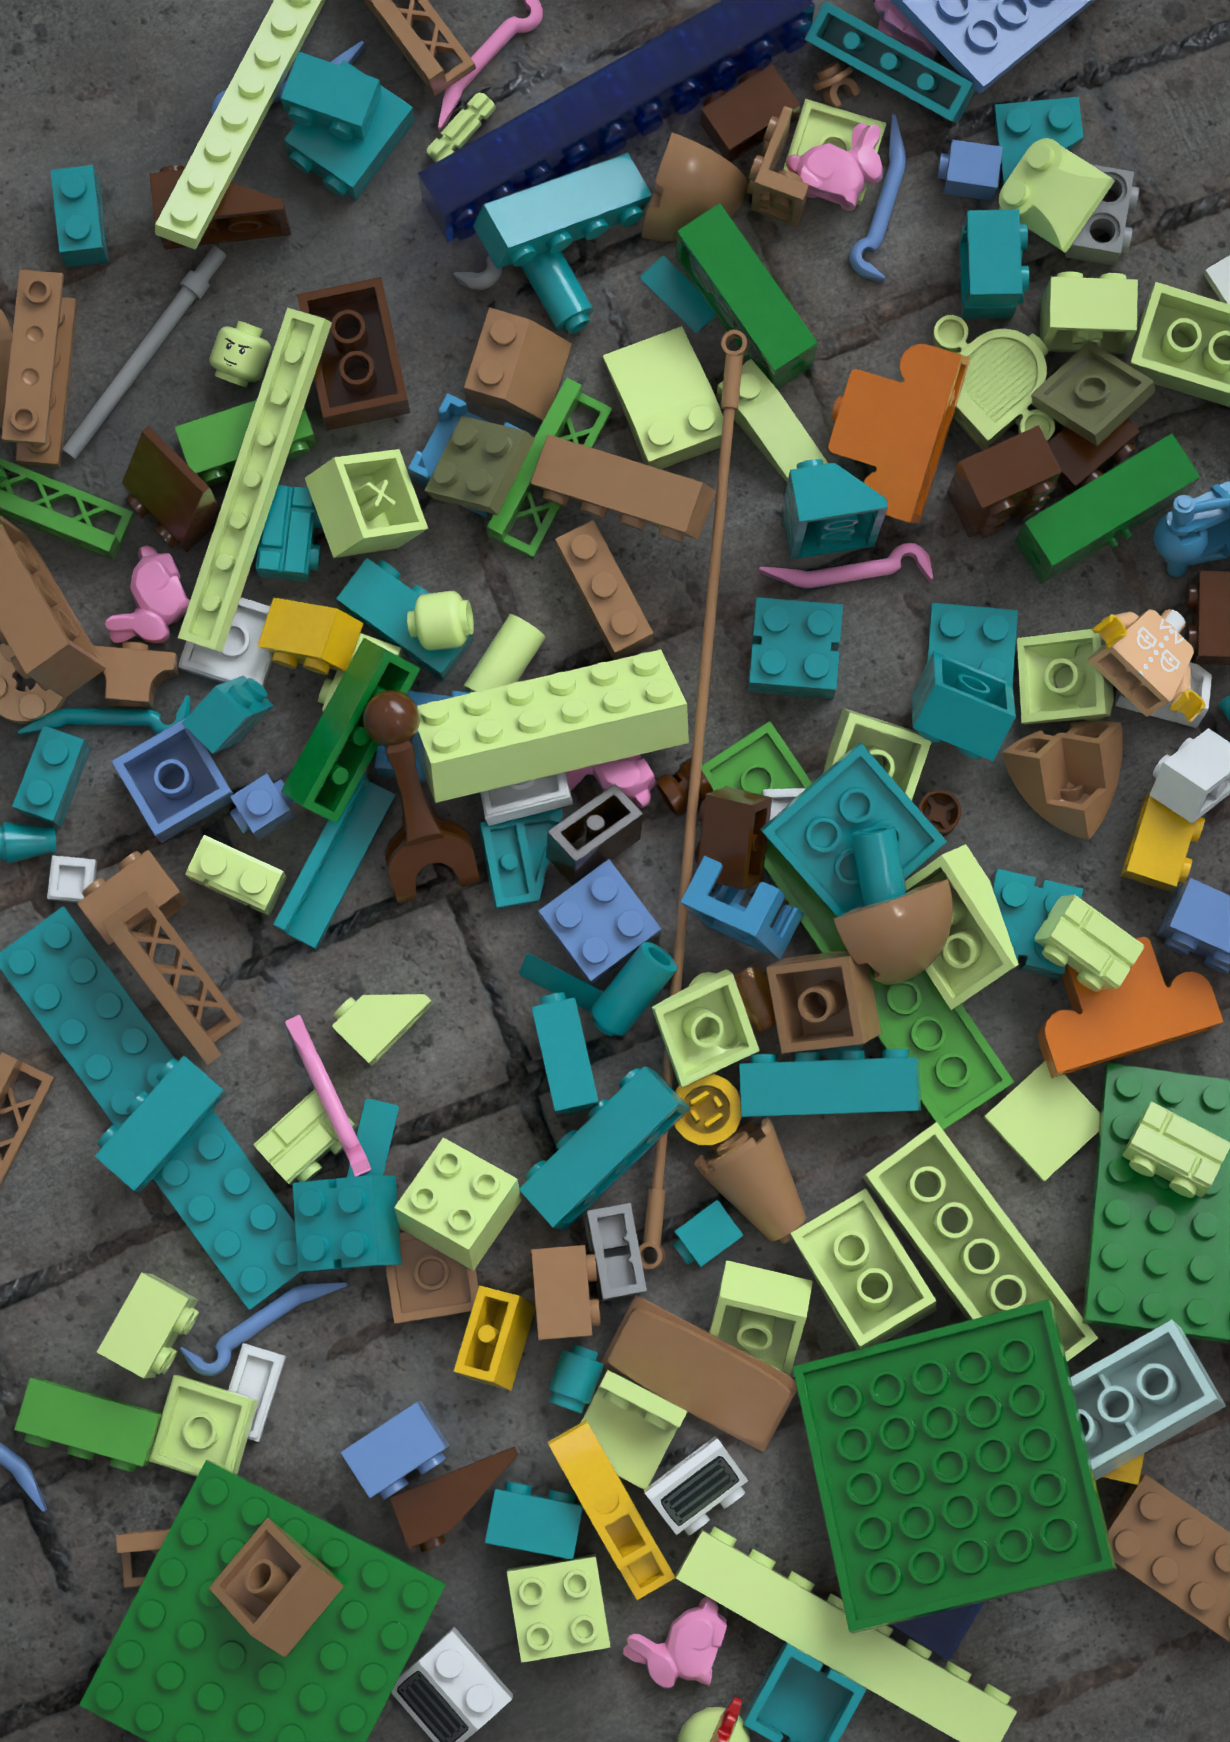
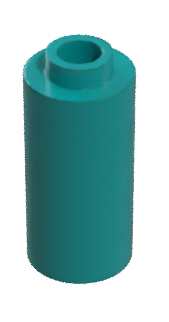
M548 250L537 254L531 261L521 266L557 331L567 330L568 334L580 331L591 322L589 316L593 313L594 308L561 251L550 253Z
M895 826L873 827L852 833L863 905L867 906L905 894L906 887Z
M643 942L591 1007L595 1026L609 1036H614L615 1034L620 1036L626 1035L677 971V964L674 959L661 947L651 942Z

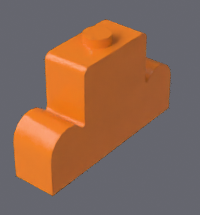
M917 344L907 349L900 360V371L902 377H904L903 382L858 369L851 371L844 395L836 399L832 410L831 418L835 421L828 449L834 454L873 465L877 468L876 472H872L867 476L863 483L887 499L888 508L885 515L909 523L920 524L971 357L927 344Z
M1147 937L1136 939L1144 945V949L1136 962L1130 967V971L1121 986L1117 989L1093 991L1077 980L1076 977L1079 972L1067 964L1065 974L1061 977L1073 1011L1068 1009L1057 1011L1045 1020L1038 1032L1039 1046L1051 1078L1215 1029L1224 1021L1212 986L1203 975L1193 971L1183 972L1165 985L1151 941Z

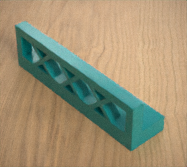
M363 774L338 822L335 823L328 819L273 924L278 931L317 950L396 799V794L370 782L367 776Z

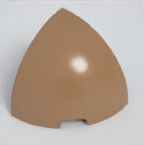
M672 132L655 180L654 193L646 211L642 237L654 241L676 242L679 229L721 203L731 218L747 196L749 185L747 178L735 165L721 155L693 140Z
M1113 721L1074 722L1069 725L1067 733H1058L1052 736L1044 734L1043 731H1038L1016 741L1002 753L1008 773L1017 790L1025 801L1050 824L1070 835L1089 840L1103 822L1117 788L1123 751L1122 723Z
M945 879L917 887L899 897L859 907L833 919L837 931L853 960L857 964L868 963L874 970L875 981L886 985L904 982L926 970L939 956L946 944L952 924L953 901L949 880Z

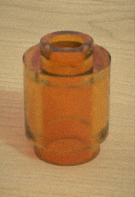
M759 964L735 974L734 978L751 1027L755 1026L759 1033L775 1026L776 1020L767 972L763 973Z

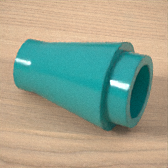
M4 821L3 826H0V861H6V865L46 853L57 852L55 827H41Z

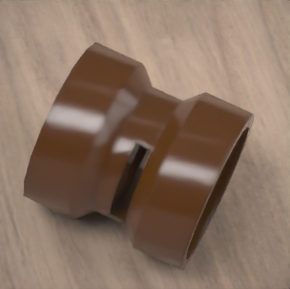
M691 757L680 764L679 770L675 774H664L654 781L662 798L677 817L687 812ZM701 770L699 800L703 801L705 795L712 792L713 788Z
M946 790L928 792L917 806L943 837L949 835L954 830L961 818L959 800Z

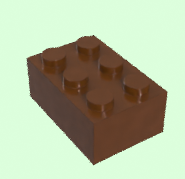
M377 277L297 294L301 312L325 318L332 322L314 375L327 431L409 414L410 408L382 278Z
M1038 425L959 461L947 494L968 537L970 538L980 533L982 538H986L1003 530L1006 527L1004 522L1019 515L1021 520H1026L1042 512L1045 509L1043 504L1050 499L1049 496L1055 490L1054 486L1062 471Z

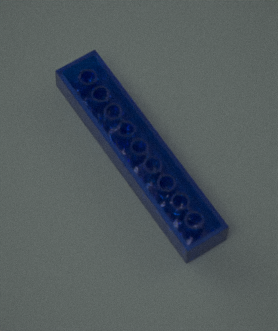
M721 0L420 171L418 177L422 201L447 242L455 238L463 240L476 233L473 225L484 204L590 166V161L602 154L606 157L614 155L626 146L628 139L639 133L642 136L651 134L661 127L665 118L676 112L678 115L688 113L699 104L700 98L711 92L716 93L720 90H728L735 84V78L757 67L763 70L772 62V57L785 50L787 53H792L800 49L808 42L804 39L813 22L815 9L813 0Z

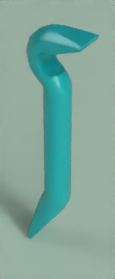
M189 695L185 696L176 713V720L170 725L163 724L161 722V714L151 709L61 708L17 731V734L22 737L40 733L43 725L53 729L65 725L149 726L154 733L159 734L190 715L191 698Z

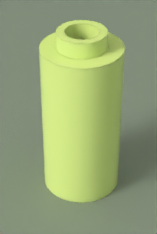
M509 614L466 680L463 688L468 693L518 682L544 642L545 635L525 620Z

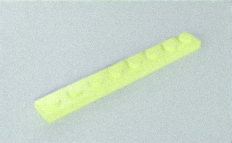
M326 0L273 1L155 224V235L196 250Z
M290 308L286 310L178 636L180 639L223 652L332 322L325 318Z

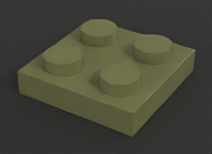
M1089 341L1031 394L1034 407L1095 446H1098L1155 393V384L1149 377Z
M461 416L424 491L436 500L498 515L535 439L525 430Z

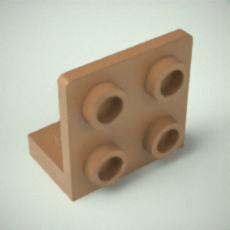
M784 106L780 118L772 116L763 140L765 141L761 154L763 156L757 154L748 178L750 183L747 193L753 195L751 210L798 227L805 210L809 184L802 182L803 179L793 172L780 170L778 173L775 172L788 138L792 108Z

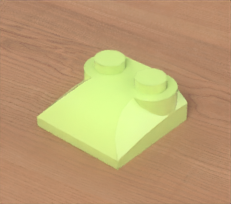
M1049 138L1040 139L1028 148L1003 185L999 194V210H1019L1020 224H1027L1028 230L1066 253L1115 180L1068 151L1055 140Z
M1092 629L1017 638L1021 723L1035 724L1081 719L1098 721L1111 715L1114 702L1113 684L1088 662L1090 656L1106 643L1099 637L1098 632L1094 633Z
M727 969L719 973H701L691 981L689 987L651 1007L681 1087L760 1051L734 975Z

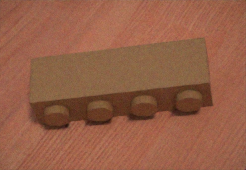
M548 434L531 480L532 485L544 491L542 498L547 501L566 506L568 500H572L582 504L581 511L600 518H605L606 513L610 512L620 516L619 523L641 531L644 530L645 524L659 528L657 535L679 543L683 542L684 536L699 541L716 492L703 482Z

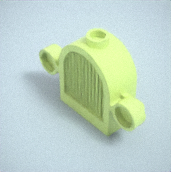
M947 315L940 318L933 330L935 346L971 357L953 419L982 451L987 449L1015 424L1019 426V434L1039 425L1047 442H1049L1055 430L1053 418L1039 409L1031 410L1034 407L1031 394L1046 381L1047 376L1044 356L1048 354V349L1043 341L1035 334L1027 336L1011 329H995L980 335L970 344H967L968 327L962 318L955 315Z

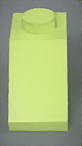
M425 994L362 995L357 1001L350 997L334 1013L333 1016L337 1021L332 1027L354 1050L373 1066L422 1017L433 1003Z

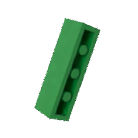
M363 638L281 792L302 807L337 823L380 745L369 737L364 728L363 713L367 703L376 694L387 690L400 691L407 695L421 668Z

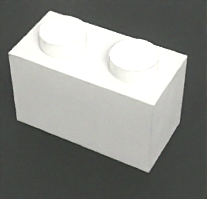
M1209 728L1195 739H1186L1175 754L1163 756L1153 771V777L1156 780L1150 796L1190 823L1195 822L1230 794V742Z

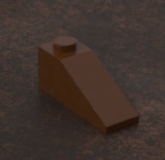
M513 1446L389 1497L408 1548L419 1545L421 1552L446 1543L443 1534L451 1532L518 1455L516 1447Z

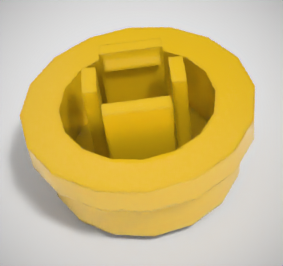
M709 1074L684 1087H677L675 1092L691 1108L674 1124L675 1129L685 1140L697 1145L713 1146L726 1141L736 1131L742 1118L741 1099L737 1089L727 1079L716 1074Z

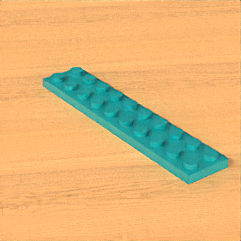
M63 906L0 952V969L111 1122L120 1128L130 1116L126 1111L129 1105L143 1091L148 1095L160 1083L156 1078L157 1074L175 1056L74 918ZM213 1110L153 1179L242 1302L251 1311L302 1273L298 1272L295 1220Z

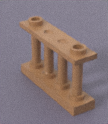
M19 269L1 436L3 442L17 443L15 461L18 465L61 468L78 309L76 298L62 297L63 273Z

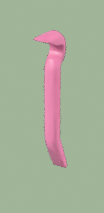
M523 0L526 9L531 14L524 19L516 16L506 19L472 55L471 59L475 63L476 69L445 90L438 124L439 133L444 130L461 98L463 90L516 33L530 32L541 23L543 9L539 0Z
M905 543L897 546L888 558L815 571L759 567L760 574L789 585L808 589L894 574L902 567L901 559L910 556L915 559L916 566L929 582L933 580L930 557L922 547L915 543Z
M297 1015L285 1022L333 1129L346 1153L354 1175L356 1177L365 1176L371 1170L369 1160L355 1134L301 1016Z

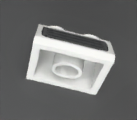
M714 1436L650 1484L648 1488L644 1489V1492L676 1535L685 1530L689 1536L710 1520L705 1513L718 1503L725 1509L742 1497L746 1492L741 1486L748 1480L718 1438Z
M455 1627L399 1676L391 1692L433 1742H464L507 1705L513 1697V1693Z

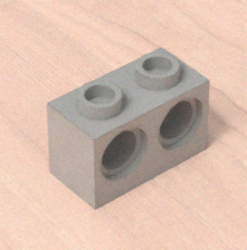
M1092 165L1115 180L1110 190L1115 193L1117 200L1114 202L1102 200L1065 253V257L1115 266L1120 254L1128 253L1132 228L1125 226L1128 212H1135L1139 187L1132 186L1133 171ZM1102 229L1109 234L1110 241L1106 243L1097 242L1092 238L1090 231Z
M631 1203L586 1211L583 1214L589 1253L595 1254L597 1273L595 1285L599 1302L646 1292V1282Z

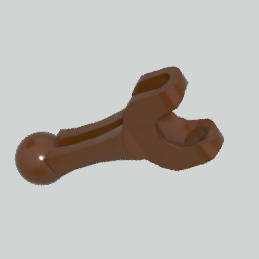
M387 690L376 694L369 700L364 709L363 724L369 737L376 743L385 746V753L394 769L401 794L402 827L389 840L384 853L389 877L398 903L402 904L416 900L415 878L422 868L431 863H443L451 867L458 877L459 884L463 887L479 883V873L468 832L458 823L438 817L428 801L420 782L415 763L414 745L412 744V738L420 724V714L416 703L408 695L400 691Z

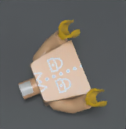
M1151 609L1140 616L1130 611L1116 615L1111 614L1103 618L1099 624L1092 628V631L1094 633L1098 632L1099 637L1106 643L1090 656L1088 662L1146 717L1171 702L1170 710L1182 712L1186 717V721L1191 723L1206 707L1204 700L1191 690V668L1189 662L1194 651L1192 645L1180 635V632L1185 627V620L1177 611L1168 609L1161 616Z

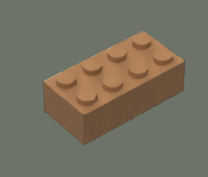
M0 516V640L5 645L11 647L15 654L11 658V662L24 679L31 677L44 691L50 689L66 698L104 671L106 667L29 535Z
M1141 1473L1139 1484L1130 1483L1105 1521L1116 1566L1230 1644V1532L1146 1474Z

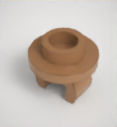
M835 61L816 72L819 79L813 83V87L816 91L824 89L823 99L826 105L832 107L842 105L837 96L839 86L844 89L848 98L859 94L856 82L846 77L853 72L851 65L841 66L839 61Z

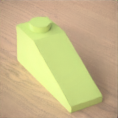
M750 359L743 364L738 410H735L734 420L783 479L788 482L790 470L797 469L796 465L806 460L821 459L823 464H829L780 392L755 362ZM723 381L717 387L716 399L720 404L722 401Z

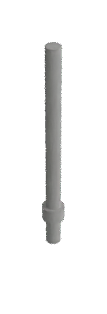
M213 246L196 270H189L180 283L182 288L62 448L64 453L74 460L77 459L196 298L200 300L210 287L208 281L227 257L222 250Z

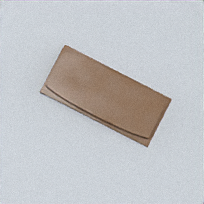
M637 1294L600 1362L604 1364L603 1368L687 1410L688 1413L763 1453L797 1392L795 1378Z

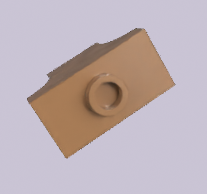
M123 642L122 648L94 646L106 667L101 673L106 677L105 699L110 706L154 710L155 694L158 687L168 679L179 678L178 664L180 660L175 652L148 650L149 646L147 644L138 642Z

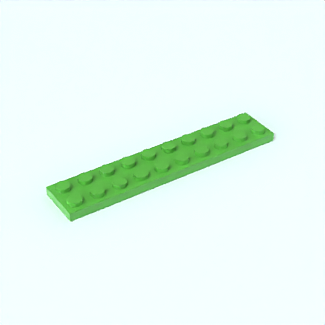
M770 721L703 764L701 769L711 784L713 791L727 786L763 795V789L807 788L812 784ZM767 839L764 871L775 887L785 894L784 900L790 907L794 906L804 913L799 923L820 953L847 950L833 920L837 916L772 842ZM870 966L881 1034L876 1037L885 1050L909 1049V1057L919 1058L921 1104L933 1122H937L942 1130L1014 1083L963 1005L960 1004L951 1010L925 970L904 982L886 985L874 980V970Z

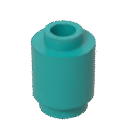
M573 1344L571 1352L562 1349L548 1389L552 1391L549 1402L583 1413L585 1404L591 1403L604 1366L603 1363L596 1361L598 1352Z

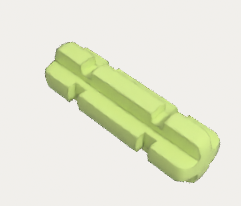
M476 93L467 103L468 109H462L441 132L442 138L440 140L436 138L428 146L427 153L434 162L439 165H446L455 156L454 150L456 148L460 150L482 125L480 121L482 119L487 120L495 111L496 106L488 96L483 93Z

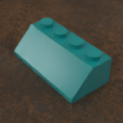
M812 459L800 462L796 465L797 469L790 470L781 510L790 561L875 547L888 508L885 497L836 463L823 464L821 459Z

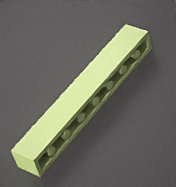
M715 1526L710 1533L700 1529L675 1574L676 1579L959 1742L1002 1741L1017 1713L1013 1707L1008 1705L1011 1696L988 1683L984 1690L968 1682L972 1675L971 1673L950 1661L943 1668L929 1660L932 1651L910 1638L906 1645H903L889 1637L893 1629L888 1625L858 1633L849 1632L841 1598L832 1593L827 1600L811 1592L815 1586L813 1582L791 1571L788 1578L772 1569L776 1561L755 1549H752L748 1556L734 1548L733 1546L737 1539Z

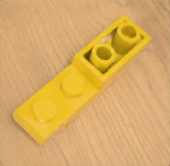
M587 1420L548 1441L554 1456L636 1600L675 1579L674 1573Z

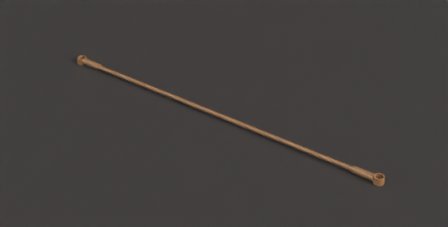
M739 330L728 331L721 340L722 349L726 353L721 409H724L673 952L677 971L671 977L669 997L680 992L682 985L688 909L680 902L691 883L734 413L735 410H738L743 357L747 355L750 348L748 339ZM732 339H742L743 343L739 350L730 351L728 349ZM665 1047L662 1078L672 1088L674 1069ZM668 1131L656 1142L652 1189H648L643 1244L639 1247L642 1266L646 1269L658 1268L665 1260V1250L661 1246L666 1193V1190H663ZM649 1247H653L658 1253L657 1261L653 1264L647 1263L644 1259V1252Z

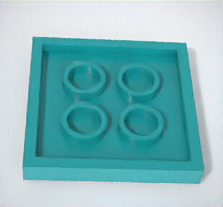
M860 742L760 829L837 917L864 906L852 833L873 827L895 826L904 879L947 842Z

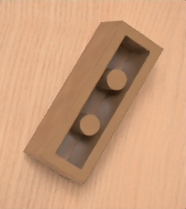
M594 519L556 538V552L613 660L625 658L652 644L654 633Z

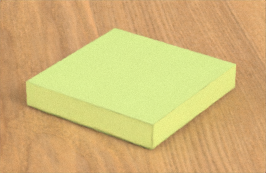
M805 99L788 156L794 154L801 156L812 147L828 143L849 151L852 148L853 129L856 125L862 123L867 126L876 124L881 128L879 141L874 149L878 153L886 123ZM785 162L783 170L789 171ZM866 182L864 190L858 196L857 205L860 206L868 185Z
M1044 1061L983 1118L1038 1178L1044 1182L1099 1132L1100 1112L1065 1074L1051 1078L1046 1061Z
M173 1375L149 1461L197 1477L205 1461L209 1459L238 1474L258 1400L184 1376Z

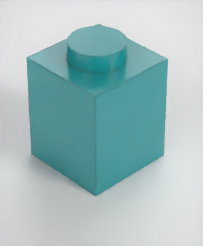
M716 1200L674 1231L679 1240L672 1245L687 1265L695 1261L700 1268L744 1235L720 1202Z

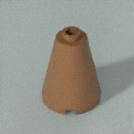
M765 1116L761 1117V1126L759 1127L756 1126L753 1120L738 1127L726 1141L711 1146L715 1154L707 1161L701 1154L696 1159L694 1165L699 1173L769 1241L780 1240L784 1244L793 1240L790 1233L802 1227L807 1217L775 1128L769 1118Z

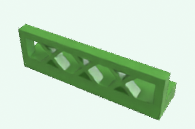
M569 378L565 379L534 437V443L499 514H493L487 525L488 537L533 560L562 505L553 502L535 507L531 494L534 487L531 484V480L547 434L579 444V439L587 437L583 445L593 448L612 413L611 407L583 394L581 384ZM578 404L599 414L592 428L575 433L571 416ZM568 426L570 435L561 437L565 427ZM528 499L531 509L521 511ZM548 511L541 523L538 514ZM533 516L538 531L530 545L508 535L515 521Z
M0 458V464L4 472L6 471L17 476L10 480L7 478L0 483V515L115 561L135 516L133 511ZM26 481H31L38 484L43 498L30 502L16 496L12 487ZM44 487L56 493L48 496ZM65 497L77 500L82 514L73 518L55 512L51 503ZM84 503L96 509L87 512ZM104 513H110L121 518L114 535L93 527L90 519Z

